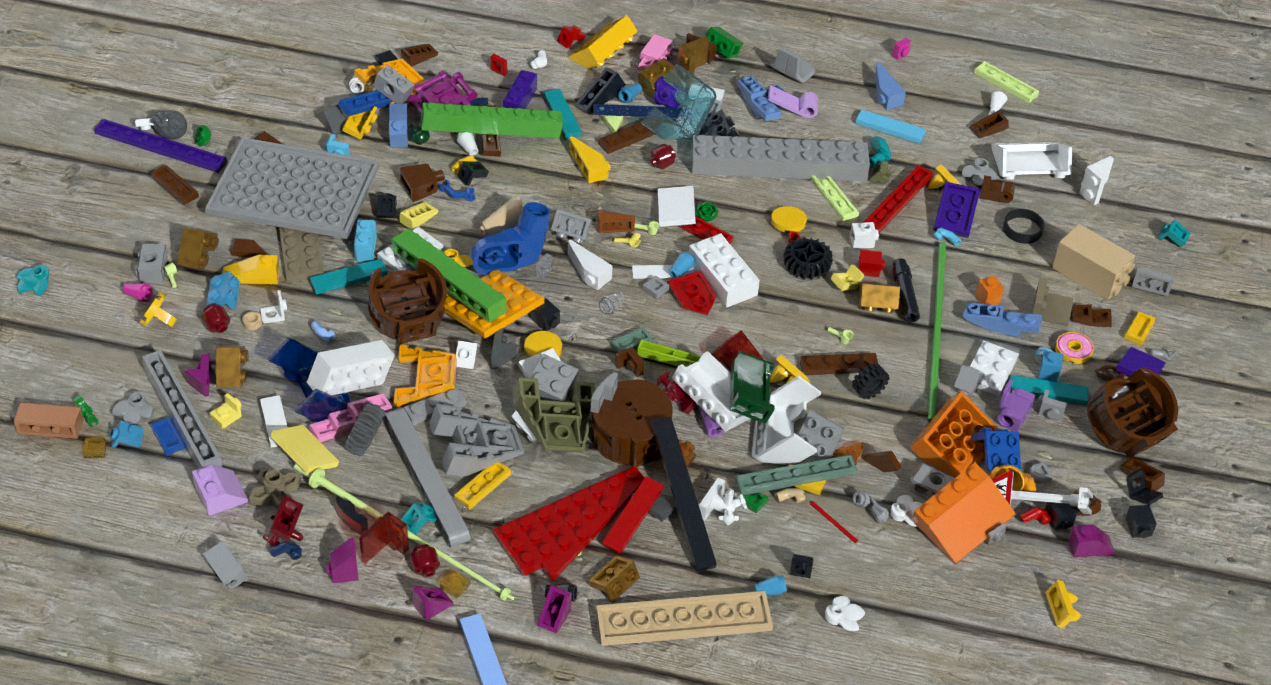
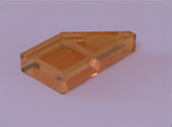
M862 442L836 449L831 458L851 455L856 465L864 450L865 443Z

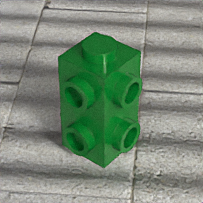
M710 27L706 32L705 36L709 39V42L717 45L716 51H719L722 57L726 59L737 58L743 46L742 41L720 27Z

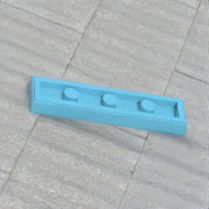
M863 109L860 111L855 123L918 144L921 143L926 133L924 128Z

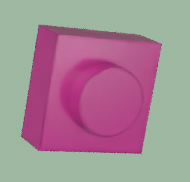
M904 38L895 43L892 57L898 60L908 55L911 41L908 38Z

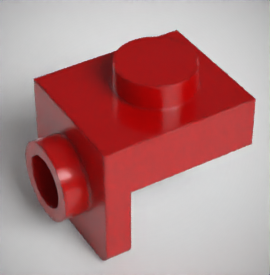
M572 25V27L563 26L557 42L566 48H571L574 40L584 41L586 34L581 32V28Z

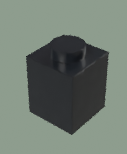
M545 298L544 304L531 311V320L543 331H548L560 324V310Z
M1046 503L1045 510L1049 512L1051 517L1050 523L1054 530L1068 529L1074 525L1077 512L1073 506L1063 503Z
M1150 505L1129 506L1125 520L1132 538L1152 536L1157 523Z

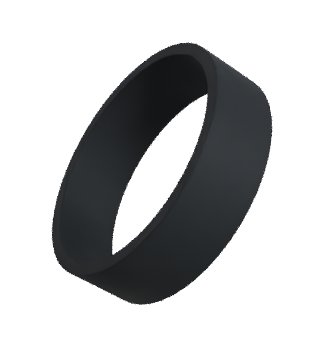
M1015 209L1006 215L1003 230L1011 240L1022 244H1030L1042 237L1044 220L1032 210ZM1014 218H1026L1035 222L1039 226L1040 231L1031 235L1020 234L1012 230L1007 222Z

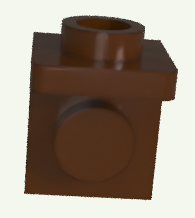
M633 347L616 353L615 366L617 368L626 365L628 370L632 371L636 377L644 374V361Z

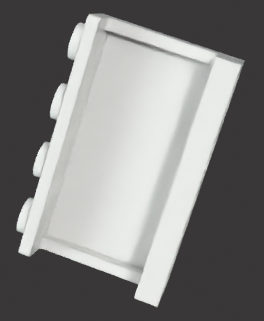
M708 351L703 353L698 362L688 367H685L683 364L678 366L672 379L725 432L751 419L730 411L731 373Z

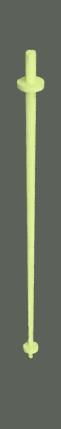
M297 463L295 464V470L310 478L309 485L316 488L321 485L341 498L351 501L356 507L419 545L428 544L434 547L324 478L325 471L318 468L314 472L305 473ZM435 548L439 557L501 593L500 599L504 601L507 598L514 600V597L510 595L511 589L506 587L502 590Z

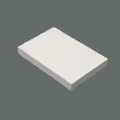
M693 186L658 189L660 227L696 224Z

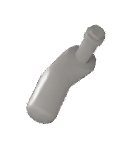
M1152 349L1150 351L1151 356L1160 357L1167 361H1171L1172 357L1178 354L1177 350H1174L1170 355L1163 350Z

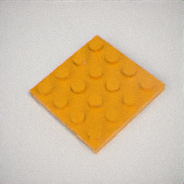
M494 270L480 280L505 296L507 300L506 313L489 323L452 295L446 298L444 312L483 338H487L544 304V298L500 270Z

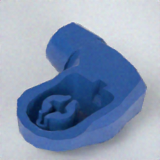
M529 202L524 205L515 228H509L479 240L470 252V260L476 272L488 275L494 270H500L501 272L512 271L534 264L538 260L546 240L550 209L541 203Z

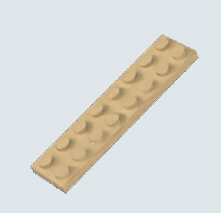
M766 591L596 605L601 646L773 630Z

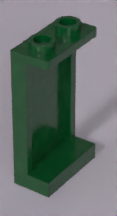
M742 351L738 352L731 363L730 411L766 424L775 410V405L769 403V380L774 363Z

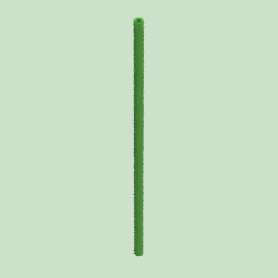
M944 242L939 243L928 423L936 415L946 255V243Z

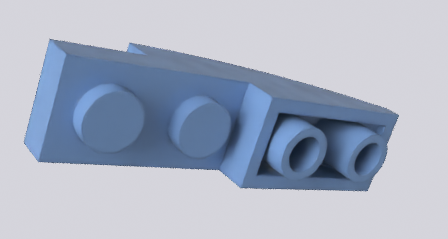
M746 76L743 79L737 80L744 100L758 120L764 119L769 121L781 118V111L772 102L768 101L767 91L753 76Z
M967 302L963 313V318L982 328L1018 337L1021 336V332L1039 333L1042 323V315L1004 311V306Z

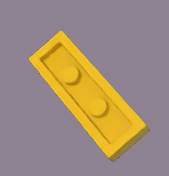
M500 462L485 468L454 495V501L471 510L511 475V469Z

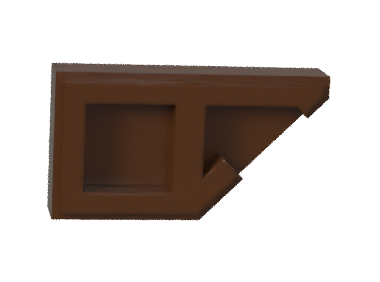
M235 239L231 251L232 256L251 258L257 255H266V252L254 240Z
M892 450L870 453L863 457L864 461L884 473L898 471L901 468Z

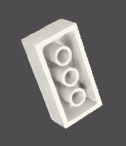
M722 234L689 245V254L695 260L693 264L694 269L702 272L718 299L726 308L758 296L760 280Z
M383 340L319 352L307 383L319 398L379 386L384 383L395 355Z

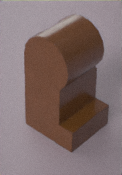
M984 175L980 199L1009 203L1013 200L1015 186L1010 182L992 181L991 176Z

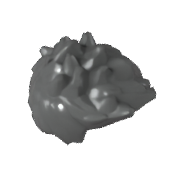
M160 111L154 113L155 118L150 119L159 135L167 139H179L187 131V120L179 111Z

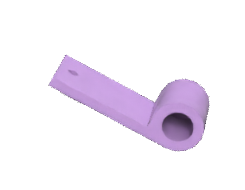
M769 86L768 101L806 118H813L817 115L818 96L815 93L806 92L798 98L774 86Z

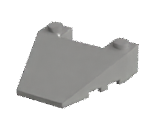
M436 404L429 421L432 433L439 437H452L454 442L449 443L442 459L446 475L466 477L484 470L497 462L501 463L524 453L515 425L494 418L486 420L480 418L479 414L472 412V415L461 412V408L456 406Z

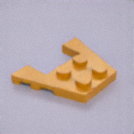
M403 58L384 62L383 65L376 67L371 65L367 69L361 70V68H358L354 71V75L363 84L374 79L377 73L386 65H389L413 84H420L426 81ZM414 88L411 95H417ZM406 101V102L404 103V104H407V108H408L409 105H410V104L408 103V101Z
M400 345L398 357L400 363L418 362L415 387L395 388V407L455 389L456 354L436 350L428 352L423 351L419 347L411 349L407 348V345Z

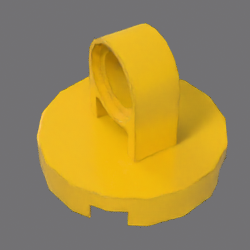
M160 291L157 295L160 299H154L144 314L146 320L141 319L140 325L146 327L153 316L170 327H173L178 320L159 308L167 296Z

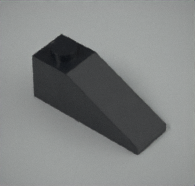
M606 67L578 100L575 107L589 113L594 110L593 104H604L615 98L620 89L626 84L617 72Z

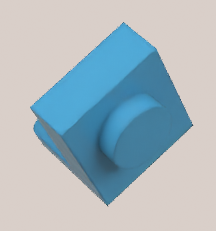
M120 421L117 427H113L110 432V439H112L111 447L116 448L119 442L139 448L143 439V427Z

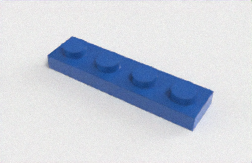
M376 90L342 99L339 101L338 106L345 114L352 116L371 111L374 106L377 109L389 106L393 101Z

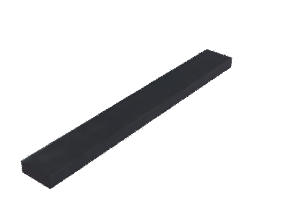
M672 418L654 419L651 421V426L695 570L697 572L716 568L717 563Z

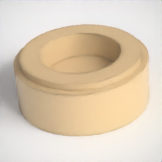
M257 312L246 313L243 316V326L248 330L259 329L262 326V316Z

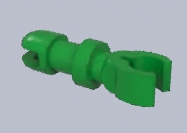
M81 395L75 397L74 401L78 407H81L82 416L86 418L88 425L93 427V422H96L98 425L96 416L92 414V408L87 406Z

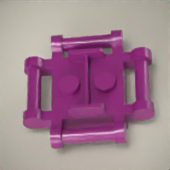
M442 70L438 75L420 84H414V90L417 95H410L407 101L421 115L422 105L420 103L471 106L469 102L476 99L478 94L474 89L470 88L460 72H456L451 78H448L445 71ZM442 81L441 83H439V84H437V85H435V86H433V87H431V88H429V89L423 91L424 89H426V88H428V87H430V86H432V85H434V84H436V83ZM456 84H459L462 87V89L466 92L465 95H462L460 93V90L456 86Z

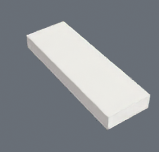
M280 395L260 399L271 448L279 446L270 437L272 431L288 428Z

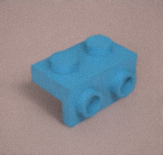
M230 271L211 278L206 306L211 304L221 306L227 304L232 310L236 309L240 288L239 279Z

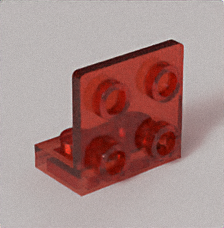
M742 330L729 337L710 353L719 362L722 360L730 372L731 363L739 351L764 359Z
M389 511L382 517H379L374 525L368 530L363 531L360 535L362 563L367 564L387 544L394 551L397 550L404 555L409 550L407 524Z

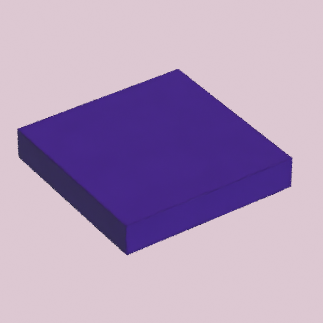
M1130 347L1117 365L1116 370L1131 376L1139 368L1144 367L1159 375L1164 369L1166 362Z

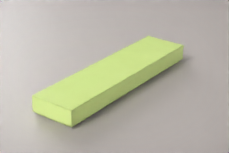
M985 61L975 68L974 73L1027 103H1030L1039 95L1037 89Z
M811 176V181L843 221L859 216L857 209L830 176H827L826 179Z

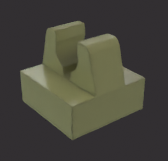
M883 160L873 169L869 180L874 184L877 181L882 184L889 182V177L892 175V172L888 169L889 163Z

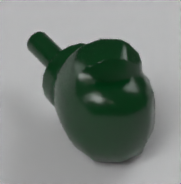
M409 125L412 142L422 145L429 140L430 133L428 130H422L420 126L415 128L413 125Z

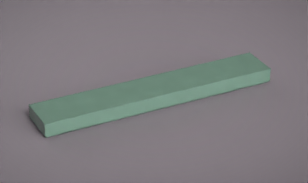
M846 455L736 475L735 481L740 494L747 495L856 475L857 468L852 456Z

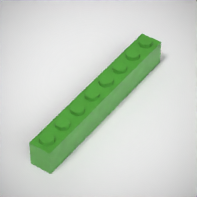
M423 103L421 112V129L428 131L560 139L563 126L562 113L555 110Z
M407 229L392 238L394 254L416 270L417 261L420 258L432 263L443 275L447 292L490 323L507 312V300L503 294L498 293L490 285L480 280L478 276L473 275L454 259L445 255L443 251L438 250L430 242L424 240L418 233Z

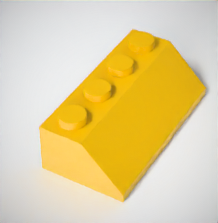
M625 15L603 27L573 52L569 59L588 69L595 66L599 68L605 63V59L608 60L615 55V50L619 51L624 47V43L634 39L633 35L638 31L628 15Z

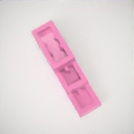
M384 393L353 401L347 404V409L329 413L327 420L310 424L309 431L320 442H324L350 432L367 404H376L384 409L385 413L392 409V405Z

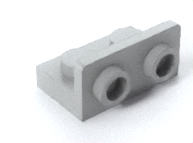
M557 209L551 230L556 231L555 235L566 238V235L573 237V241L583 243V240L589 241L588 233L592 219Z
M1137 267L1132 287L1168 296L1174 276Z

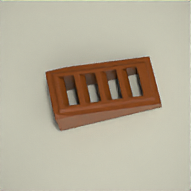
M598 211V233L634 231L635 216Z

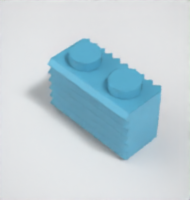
M358 220L354 241L355 260L370 262L374 260L377 238L376 221Z

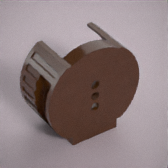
M422 258L417 261L416 271H395L381 279V268L376 269L369 285L368 312L372 323L385 336L392 339L397 338L399 345L436 336V330L443 319L447 296L445 279L432 263ZM406 298L407 301L402 302L401 299Z
M1144 367L1139 368L1127 379L1118 378L1108 381L1088 401L1087 415L1094 434L1107 447L1116 452H1126L1129 458L1159 444L1178 430L1174 424L1178 418V404L1172 388L1160 375ZM1131 424L1133 429H1130L1128 425Z
M636 379L618 382V387L612 401L604 399L599 413L592 412L591 437L597 451L610 461L623 465L630 464L632 467H640L661 458L651 421L666 417L672 418L673 407L669 396L660 387L645 380Z

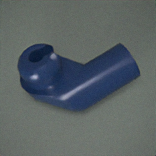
M284 541L270 547L273 557L286 553L293 560H298L302 556L301 547L289 541Z

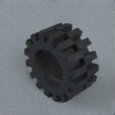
M873 363V365L868 364V367H863L864 370H860L858 372L859 375H855V380L852 381V387L863 399H871V396L873 398L876 397V394H880L881 390L886 388L885 385L889 383V375L877 363Z

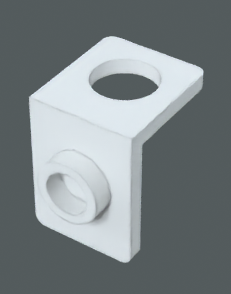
M277 290L278 306L260 309L264 324L285 320L284 311L287 310L286 299H282L280 290ZM273 311L276 313V316L269 318L266 316V313Z
M458 341L456 352L457 367L474 369L476 351L480 344Z

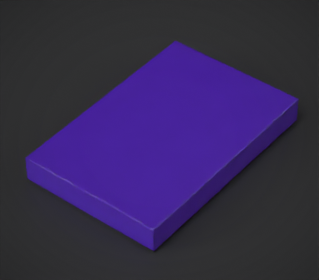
M945 181L933 230L937 231L936 229L944 228L952 231L957 236L969 238L980 189Z

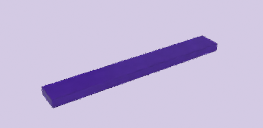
M103 119L94 129L97 135L217 173L227 163V157Z

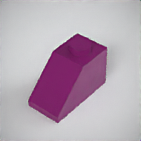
M1095 525L1073 526L1069 538L1073 557L1114 555L1115 552L1109 535Z
M349 538L330 553L331 562L326 563L327 574L332 575L333 583L358 580L354 538Z

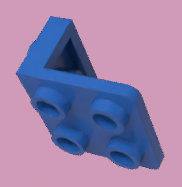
M982 428L980 432L972 434V442H984L985 463L988 471L1003 465H1012L1021 470L1019 432H1008V429L992 431V428Z

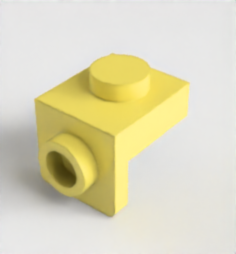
M850 265L846 273H833L831 280L842 291L856 290L864 274L855 265Z

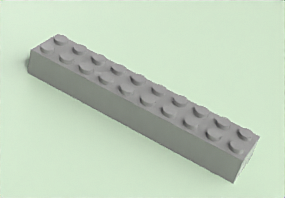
M693 135L692 174L811 179V176L826 179L827 176H830L833 180L867 182L870 167L868 142Z

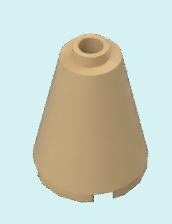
M517 195L510 198L481 222L482 226L479 228L484 237L495 235L509 228H515L523 210L522 205H524Z

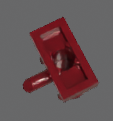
M669 371L661 374L657 378V385L659 386L662 383L665 386L663 390L669 396L671 402H679L682 412L689 414L698 404L675 381L669 380Z
M284 496L276 515L271 516L273 520L269 530L271 536L264 535L263 539L272 546L280 543L278 542L279 537L286 541L293 538L301 542L303 535L294 530L303 504Z

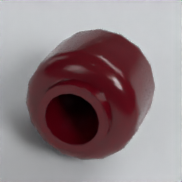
M661 144L651 150L649 160L653 167L657 166L660 170H663L674 164L677 156L671 145Z
M211 304L203 310L201 318L209 332L222 333L227 330L230 317L223 306Z
M428 544L419 545L413 549L410 561L415 574L423 575V577L433 576L440 567L436 549Z

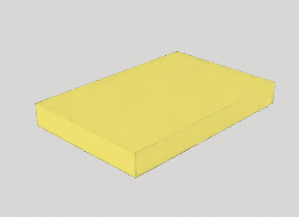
M304 425L273 430L270 435L305 473L314 472L318 468L324 470L338 466L339 460Z

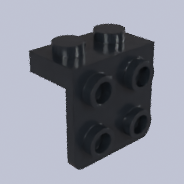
M722 109L693 127L695 135L740 136L737 129L733 127L735 125L731 116L727 117Z

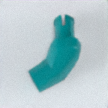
M879 136L872 137L871 147L876 151V154L869 157V164L871 168H875L883 160L889 162L891 151L885 139Z

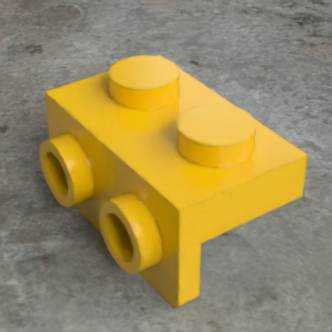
M374 106L372 111L349 116L342 131L361 140L364 134L368 135L372 127L370 123L374 124L378 115L375 114L377 107Z

